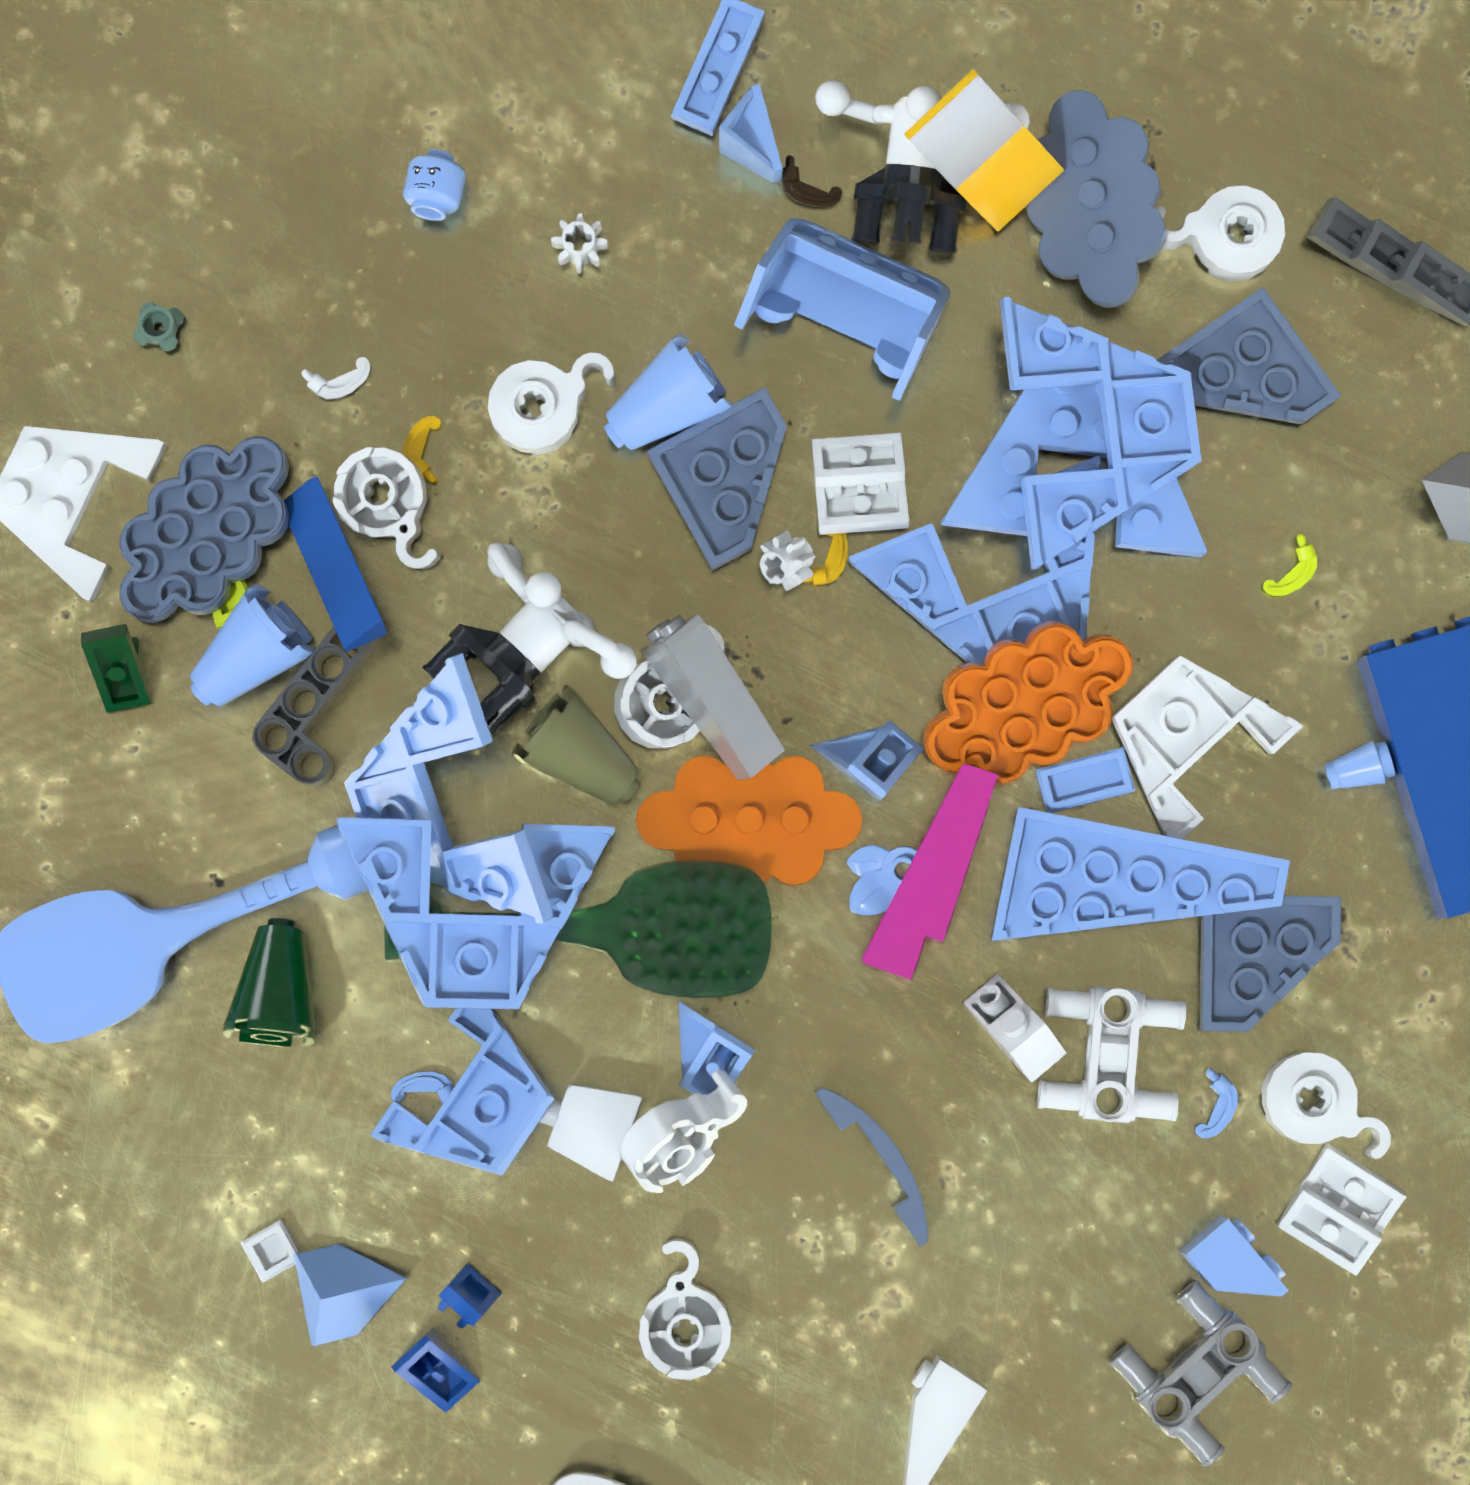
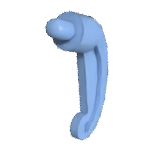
M1208 1068L1205 1072L1206 1076L1212 1081L1210 1086L1219 1096L1207 1125L1201 1123L1195 1127V1133L1201 1138H1211L1222 1132L1231 1121L1237 1108L1238 1093L1233 1083L1223 1073L1218 1075L1212 1068Z
M434 1071L417 1072L403 1077L393 1086L391 1099L395 1102H402L406 1092H437L443 1104L454 1086L446 1075Z

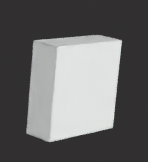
M283 1219L241 1242L262 1283L295 1265L294 1254L302 1253Z

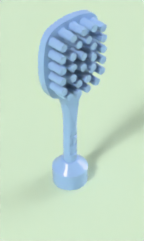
M335 825L317 833L307 856L308 861L203 901L176 907L150 909L140 905L129 894L113 890H97L68 895L27 911L2 929L0 932L1 989L17 1023L32 1039L43 1043L79 1039L111 1027L143 1008L156 996L163 986L165 967L169 958L186 944L207 931L317 886L320 890L343 900L367 892L368 888L338 825Z

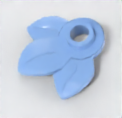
M867 845L856 850L846 861L851 870L860 876L850 894L851 912L868 916L887 911L904 878L896 872V865L900 862H906L910 865L918 850L910 846H899L892 850H887L878 845Z

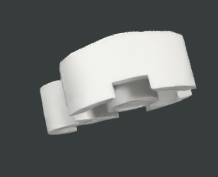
M1249 186L1227 187L1214 193L1200 210L1189 213L1184 219L1180 230L1170 231L1166 229V240L1162 249L1175 250L1183 244H1189L1194 255L1197 254L1201 263L1209 269L1208 272L1212 276L1229 282L1246 281L1264 271L1280 252L1285 237L1284 217L1276 202L1263 191ZM1159 206L1156 210L1163 219L1166 210L1164 207ZM1234 225L1242 227L1247 235H1245L1242 242H1237L1233 240L1234 234H1228L1227 229H1232Z
M587 353L575 361L570 373H565L557 367L542 361L528 360L511 365L497 377L489 392L488 411L495 432L508 447H513L520 452L542 455L556 451L570 439L572 431L577 424L579 406L587 392L584 376L589 371L598 370L604 375L606 384L613 386L615 384V374L612 363L607 357L599 353ZM533 398L536 401L541 399L545 403L540 406L542 413L540 416L532 418L530 412L526 415L522 413V410L527 407L526 401Z
M368 447L351 454L338 468L334 484L333 503L340 519L353 531L373 538L396 537V553L399 560L406 566L414 569H428L435 566L442 557L441 551L429 549L423 557L416 558L411 550L412 543L421 534L420 518L427 502L426 482L419 467L406 455L385 447ZM379 481L380 485L383 486L388 483L390 491L387 493L389 499L384 504L382 501H377L374 504L370 498L375 493L372 487L375 482Z
M707 625L724 652V641L721 634L715 628ZM648 661L637 664L632 674L620 679L614 693V713L620 728L632 741L647 748L665 749L690 741L700 731ZM665 693L668 696L665 703L670 705L669 711L657 712L654 707L653 698Z
M1298 1052L1280 1058L1267 1071L1261 1085L1262 1106L1267 1122L1278 1134L1303 1144H1322L1340 1136L1347 1138L1356 1137L1362 1129L1368 1127L1372 1132L1373 1140L1364 1149V1155L1379 1159L1388 1151L1391 1144V1134L1388 1127L1377 1118L1357 1115V1088L1351 1073L1338 1060L1323 1053ZM1315 1087L1318 1091L1316 1095L1319 1098L1318 1103L1315 1107L1308 1106L1304 1110L1300 1105L1304 1099L1299 1097V1093L1302 1089L1312 1090Z
M716 1070L712 1073L711 1076L718 1085L712 1093L707 1095L695 1093L686 1099L665 1102L640 1117L626 1133L621 1145L622 1159L646 1191L663 1193L661 1185H667L676 1180H679L682 1186L688 1184L701 1174L713 1160L715 1153L711 1146L714 1139H718V1130L736 1121L743 1114L747 1106V1099L726 1071Z
M673 1238L664 1243L663 1253L682 1252L687 1256L689 1264L684 1270L673 1272L668 1279L667 1286L649 1300L640 1319L639 1341L644 1356L656 1369L673 1379L691 1380L707 1375L722 1361L730 1346L731 1321L726 1306L717 1295L692 1281L699 1268L700 1257L697 1248L686 1239ZM681 1319H689L690 1325L696 1324L699 1332L692 1334L691 1342L683 1343L681 1342V1335L673 1336L672 1328L678 1327Z

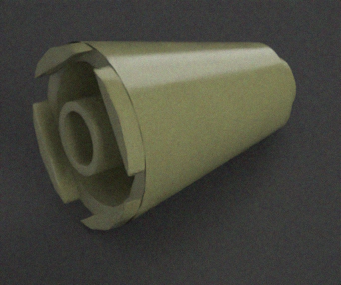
M568 685L563 687L562 697L556 693L525 731L531 737L524 746L517 743L511 754L518 762L610 805H613L618 800L626 803L641 783L636 779L639 768L576 690Z

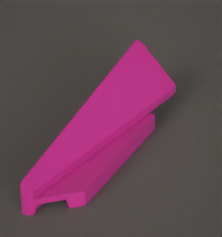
M968 764L961 766L862 957L864 964L912 981L926 938L944 944L987 815L998 774Z

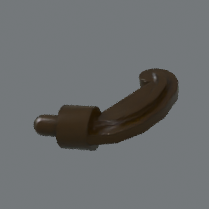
M792 155L786 156V167H783L782 184L785 192L794 201L806 206L829 207L841 199L842 190L839 187H832L828 193L800 181L799 167L794 165V157Z

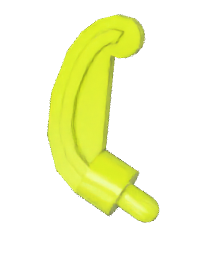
M1300 533L1297 535L1299 548L1295 550L1299 563L1277 583L1273 580H1266L1263 583V590L1271 596L1290 594L1300 589L1312 578L1317 569V556L1313 544L1307 543L1304 534Z

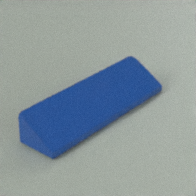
M315 476L306 481L284 501L288 506L290 514L289 526L345 652L387 635V631L318 476Z

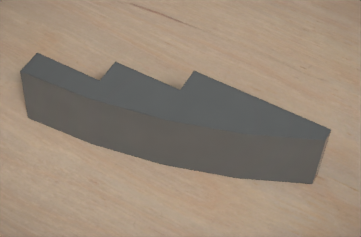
M1337 197L1327 199L1307 238L1383 285L1465 327H1470L1469 272L1424 241L1412 242L1380 219L1370 221Z

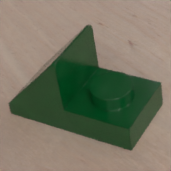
M121 624L81 633V646L106 712L109 713L151 704L140 641L138 637L131 638L127 625Z

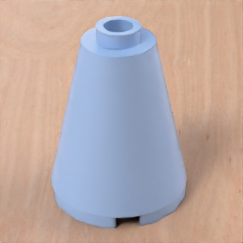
M680 332L667 343L606 413L609 423L604 426V429L618 448L626 445L630 450H634L721 414L732 407L731 400L720 399L726 393L724 386L699 351L691 355L685 346L690 340L683 333Z
M255 584L245 591L190 673L193 682L190 686L191 691L203 704L209 706L213 703L216 706L222 707L306 660L316 649V646H307L313 637L290 607L282 600L277 605H274L265 598L271 593L267 588Z

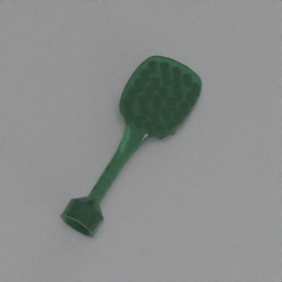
M713 860L663 862L647 866L630 874L624 879L617 894L608 902L572 910L554 942L583 946L606 953L617 964L623 978L633 985L648 991L690 998L730 996L752 989L764 975L771 948L770 902L763 880L755 871L748 867ZM429 894V914L518 916L519 914L443 912V907ZM385 926L386 962H402Z

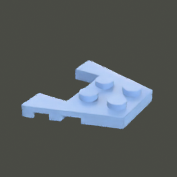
M456 1008L447 1021L480 1043L482 1047L431 1123L427 1124L402 1104L393 1101L370 1135L388 1144L503 1176L554 1100V1097L494 1009Z

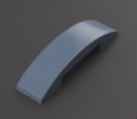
M821 1086L814 1092L838 1128L843 1131L854 1122H857L906 1193V1196L895 1202L892 1207L920 1247L928 1242L925 1209L915 1178L899 1149L885 1131L862 1109L836 1092Z

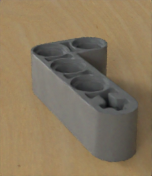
M333 626L256 724L252 739L259 752L295 780L309 787L326 785L335 773L334 759L328 751L308 736L377 650L383 637L354 648L353 650L357 653L352 658L343 648L337 646L340 639ZM333 655L342 657L344 662L342 672L333 678L324 677L322 673L324 660ZM303 691H312L315 696L313 709L308 713L298 714L294 708L296 696ZM277 726L284 727L287 733L285 744L280 749L270 750L266 744L268 731ZM311 754H319L323 761L321 772L312 778L305 777L301 770V763L304 758Z

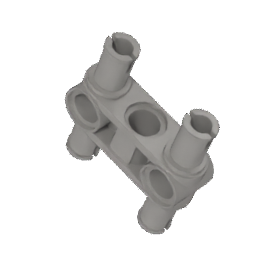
M1195 1280L1176 1298L1177 1302L1182 1304L1203 1328L1202 1335L1163 1372L1156 1373L1133 1349L1134 1347L1130 1343L1117 1351L1110 1359L1109 1364L1136 1391L1134 1395L1136 1403L1165 1435L1172 1439L1178 1437L1205 1468L1216 1461L1225 1450L1224 1445L1219 1443L1198 1419L1199 1413L1239 1375L1243 1374L1260 1389L1271 1404L1284 1397L1293 1384L1265 1356L1267 1352L1265 1344L1257 1337L1254 1330L1248 1327L1234 1310H1223L1205 1291L1201 1283ZM1240 1330L1244 1334V1346L1237 1353H1227L1223 1344L1226 1335L1231 1331ZM1164 1394L1176 1395L1178 1405L1175 1412L1169 1416H1159L1156 1412L1158 1399Z

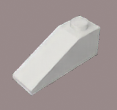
M938 1354L932 1363L925 1360L911 1381V1384L916 1386L912 1393L903 1485H928L987 1392L982 1383Z

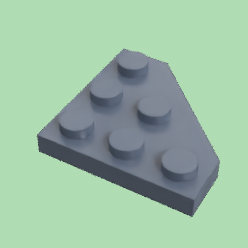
M1264 287L1156 360L1164 365L1172 364L1191 372L1195 406L1302 425L1341 397V394Z
M765 387L734 403L725 412L699 422L647 451L648 457L712 571L752 549L786 433L787 425Z
M1284 895L1282 906L1201 916L1199 1031L1249 1032L1261 1020L1262 1016L1279 1000H1282L1308 975L1307 973L1341 943V897Z

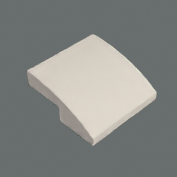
M901 433L812 439L819 535L909 528Z
M1326 1143L1291 1198L1278 1222V1227L1357 1276L1381 1242L1382 1231L1405 1200L1406 1193L1398 1186L1329 1143Z

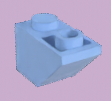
M1220 1215L1179 1250L1207 1285L1216 1291L1283 1296L1289 1291L1280 1281L1286 1275L1269 1254H1266L1263 1258L1258 1255L1250 1245L1255 1240V1237L1238 1218L1231 1223L1228 1218Z

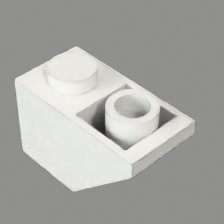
M998 974L963 1002L965 1007L1005 1055L1031 1083L1067 1054L1046 1023Z

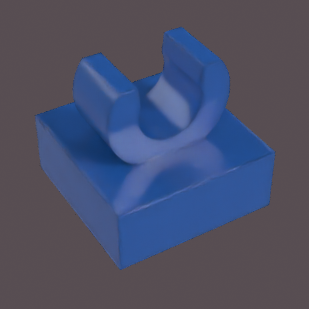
M467 1263L439 1294L442 1301L439 1303L438 1309L444 1312L450 1306L461 1316V1319L456 1324L459 1328H464L468 1323L473 1327L501 1293Z

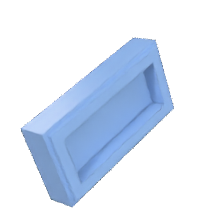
M1124 747L1035 770L1043 805L1047 813H1054L1135 791Z

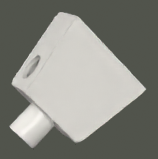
M570 1083L563 1101L554 1098L539 1121L553 1127L547 1146L613 1182L622 1159L621 1145L626 1133L635 1122L643 1096Z

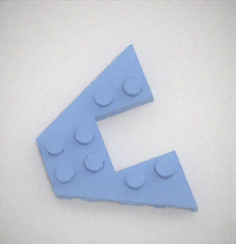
M1003 297L1000 300V311L1010 390L1098 383L1109 468L1024 476L1021 479L1031 569H1036L1185 473L1202 460L1191 372L1172 364L1164 365L1157 362L1153 356L1138 350L1135 352L1109 342L1107 337L1080 326L1072 327L1063 323L1056 316L1051 314L1048 316L1012 302L1010 297Z
M1098 383L1024 389L1014 402L999 430L989 442L974 470L963 484L964 486L949 510L941 519L940 525L1027 536L1021 479L1024 476L1037 475L1038 450L1092 457L1099 455L1100 458H1107ZM1177 478L1117 516L1115 547L1198 558L1207 554V548Z
M1099 455L1056 473L1099 470L1100 457ZM933 523L861 551L848 558L849 563L967 663L982 664L988 650L995 643L1005 639L1024 642L1031 630L1039 624L1048 621L1063 622L1072 627L1082 640L1087 638L1086 629L1090 603L1089 590L1093 563L1094 532L1044 563L1048 573L970 605H967Z
M460 653L445 661L446 666L430 685L420 691L415 703L405 709L390 727V733L380 745L375 746L364 758V764L354 770L344 784L356 818L432 820L431 883L446 887L448 893L474 902L484 900L492 908L501 911L509 908L536 917V922L541 924L553 918L554 915L524 830L453 846L424 764L426 761L480 748L493 742L463 654Z
M338 817L336 821L423 1007L519 1009L529 991L530 984L541 969L557 934L563 928L578 900L577 897L584 884L589 880L610 836L615 832V827L521 824V830L525 832L554 915L553 918L540 924L536 922V917L519 912L518 916L429 914L432 820Z

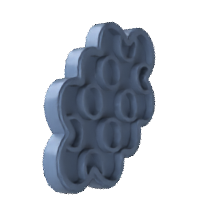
M1084 90L1071 91L1062 95L1053 104L1049 114L1051 134L1037 139L1065 171L1027 205V213L1032 224L1043 233L1039 242V256L1044 267L1053 276L1063 280L1079 278L1085 295L1094 304L1102 307H1117L1126 303L1137 290L1139 285L1138 263L1154 258L1165 243L1166 226L1161 214L1154 208L1161 195V183L1155 170L1145 163L1149 155V141L1143 128L1136 121L1126 117L1109 119L1102 101L1095 94Z
M254 436L244 439L230 453L217 445L204 444L195 447L181 461L178 477L162 480L153 487L148 496V512L137 515L127 522L120 535L119 545L122 556L132 566L122 580L119 592L121 604L128 614L145 623L163 621L173 614L179 606L195 615H207L217 611L225 604L230 595L231 582L248 579L256 573L261 564V547L275 543L283 536L289 524L290 514L288 506L277 493L288 476L289 462L286 453L275 441L267 437Z

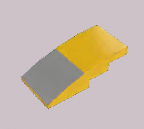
M974 69L904 133L918 151L997 232L1065 171Z

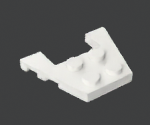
M24 426L0 475V521L82 598L93 603L110 566L68 547L107 464H112L151 482L167 445L156 439Z
M1176 656L1112 716L1114 726L1163 835L1183 839L1204 818L1178 791L1173 783L1232 727L1240 722L1269 755L1279 750L1303 727L1293 718L1284 716L1270 708L1268 704L1231 686L1227 681L1182 656Z

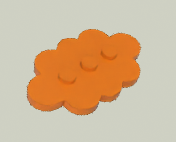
M1048 621L1039 624L1030 631L1024 642L1012 639L999 641L990 647L982 664L965 663L957 666L948 674L943 683L942 690L947 710L936 715L927 724L922 740L925 753L936 766L943 770L958 771L964 764L975 765L977 768L998 774L996 783L1003 784L1015 781L1025 774L1031 762L1039 765L1058 763L1068 753L1072 741H1092L1100 737L1108 729L1113 715L1112 704L1108 695L1123 687L1130 678L1133 668L1131 652L1122 641L1112 635L1097 634L1082 640L1072 627L1058 621Z
M708 756L692 758L684 763L678 771L674 791L653 793L644 799L638 808L636 816L637 829L644 842L656 849L674 850L677 869L691 883L709 885L718 882L726 876L737 886L746 889L757 888L767 882L772 876L783 884L795 886L807 883L821 869L824 851L844 849L853 843L861 831L863 821L861 810L855 800L845 793L824 791L822 774L817 766L808 759L798 756L783 758L774 765L769 763L752 778L737 780L727 765L716 758Z

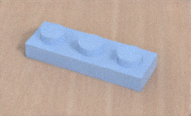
M740 0L721 1L671 113L673 120L713 136L765 19L764 10Z

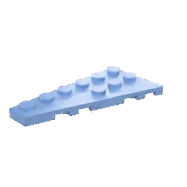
M1018 807L991 941L1282 906L1290 860Z

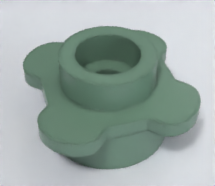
M147 302L140 308L138 328L134 331V338L142 346L150 343L159 345L164 351H171L178 344L175 336L178 326L184 321V316L178 308L173 307L167 310L153 302ZM162 323L163 328L159 331L155 330V325Z

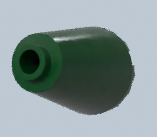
M270 918L267 925L257 928L224 1021L223 1034L225 1037L230 1038L233 1031L240 1032L239 1042L248 1044L290 1047L291 1038H303L302 1046H309L315 1043L316 1027L304 932L301 929L295 928V921L284 918Z

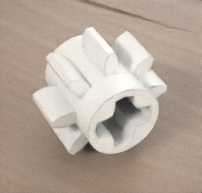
M578 213L577 220L570 224L560 220L562 237L551 238L552 247L557 249L564 248V251L558 256L559 264L564 265L570 261L575 264L577 273H581L583 265L590 262L598 267L600 261L597 250L608 248L606 239L595 237L602 229L601 223L597 221L590 226L584 222L582 213ZM577 236H584L586 243L583 244V250H574L573 244L576 243Z
M784 531L760 546L765 554L761 557L759 567L770 584L783 583L785 590L789 591L814 575L809 567L816 557L804 537L791 539L789 531Z

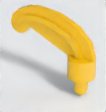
M435 416L424 417L413 426L406 437L402 450L403 454L419 467L423 477L430 483H435L437 478L429 471L431 466L421 457L429 430H438L441 426L440 419Z
M845 533L827 534L829 537H833L825 565L824 567L811 568L814 575L804 582H812L813 586L829 584L838 579L844 571L848 557V541Z

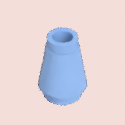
M1372 740L1332 760V762L1324 764L1332 790L1340 787L1349 788L1386 784L1385 779L1396 776L1385 741L1374 744Z

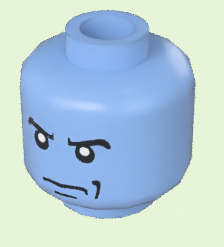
M429 150L427 155L417 156L410 162L404 184L403 197L406 203L411 206V211L415 215L428 220H443L446 215L456 212L459 208L466 174L463 168L454 162V157L450 153L442 150Z

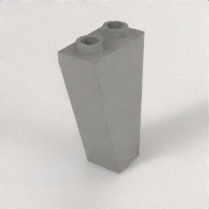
M679 614L670 621L669 619L664 620L646 634L650 642L639 651L737 780L752 778L785 751L699 614L685 619Z

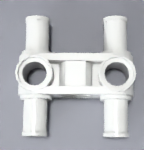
M1094 986L1089 988L1088 992L1048 988L1045 1002L1046 1017L1057 1016L1086 1020L1088 1037L1084 1080L1082 1079L1080 1084L1051 1082L1040 1079L1037 1108L1078 1111V1116H1082L1083 1119L1129 1123L1134 1121L1135 1117L1165 1119L1175 1122L1178 1114V1093L1138 1090L1137 1085H1135L1139 1030L1142 1029L1143 1025L1183 1030L1186 1019V1001L1178 1002L1145 998V994L1141 993L1140 990ZM1112 996H1119L1126 1004V1014L1118 1022L1109 1020L1104 1013L1105 1002ZM1111 1087L1118 1094V1106L1110 1113H1102L1096 1104L1097 1095L1102 1089Z

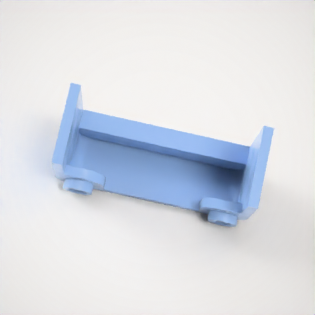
M796 218L790 219L785 223L757 264L734 326L743 329L753 312H756L761 319L770 323L788 321L792 319L795 313H799L876 348L873 359L879 366V370L888 377L899 379L892 398L900 401L949 299L950 290L942 281L813 222Z

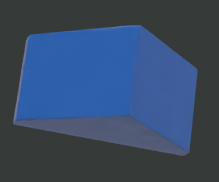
M434 1328L430 1329L391 1366L395 1373L445 1413L480 1382L477 1376Z

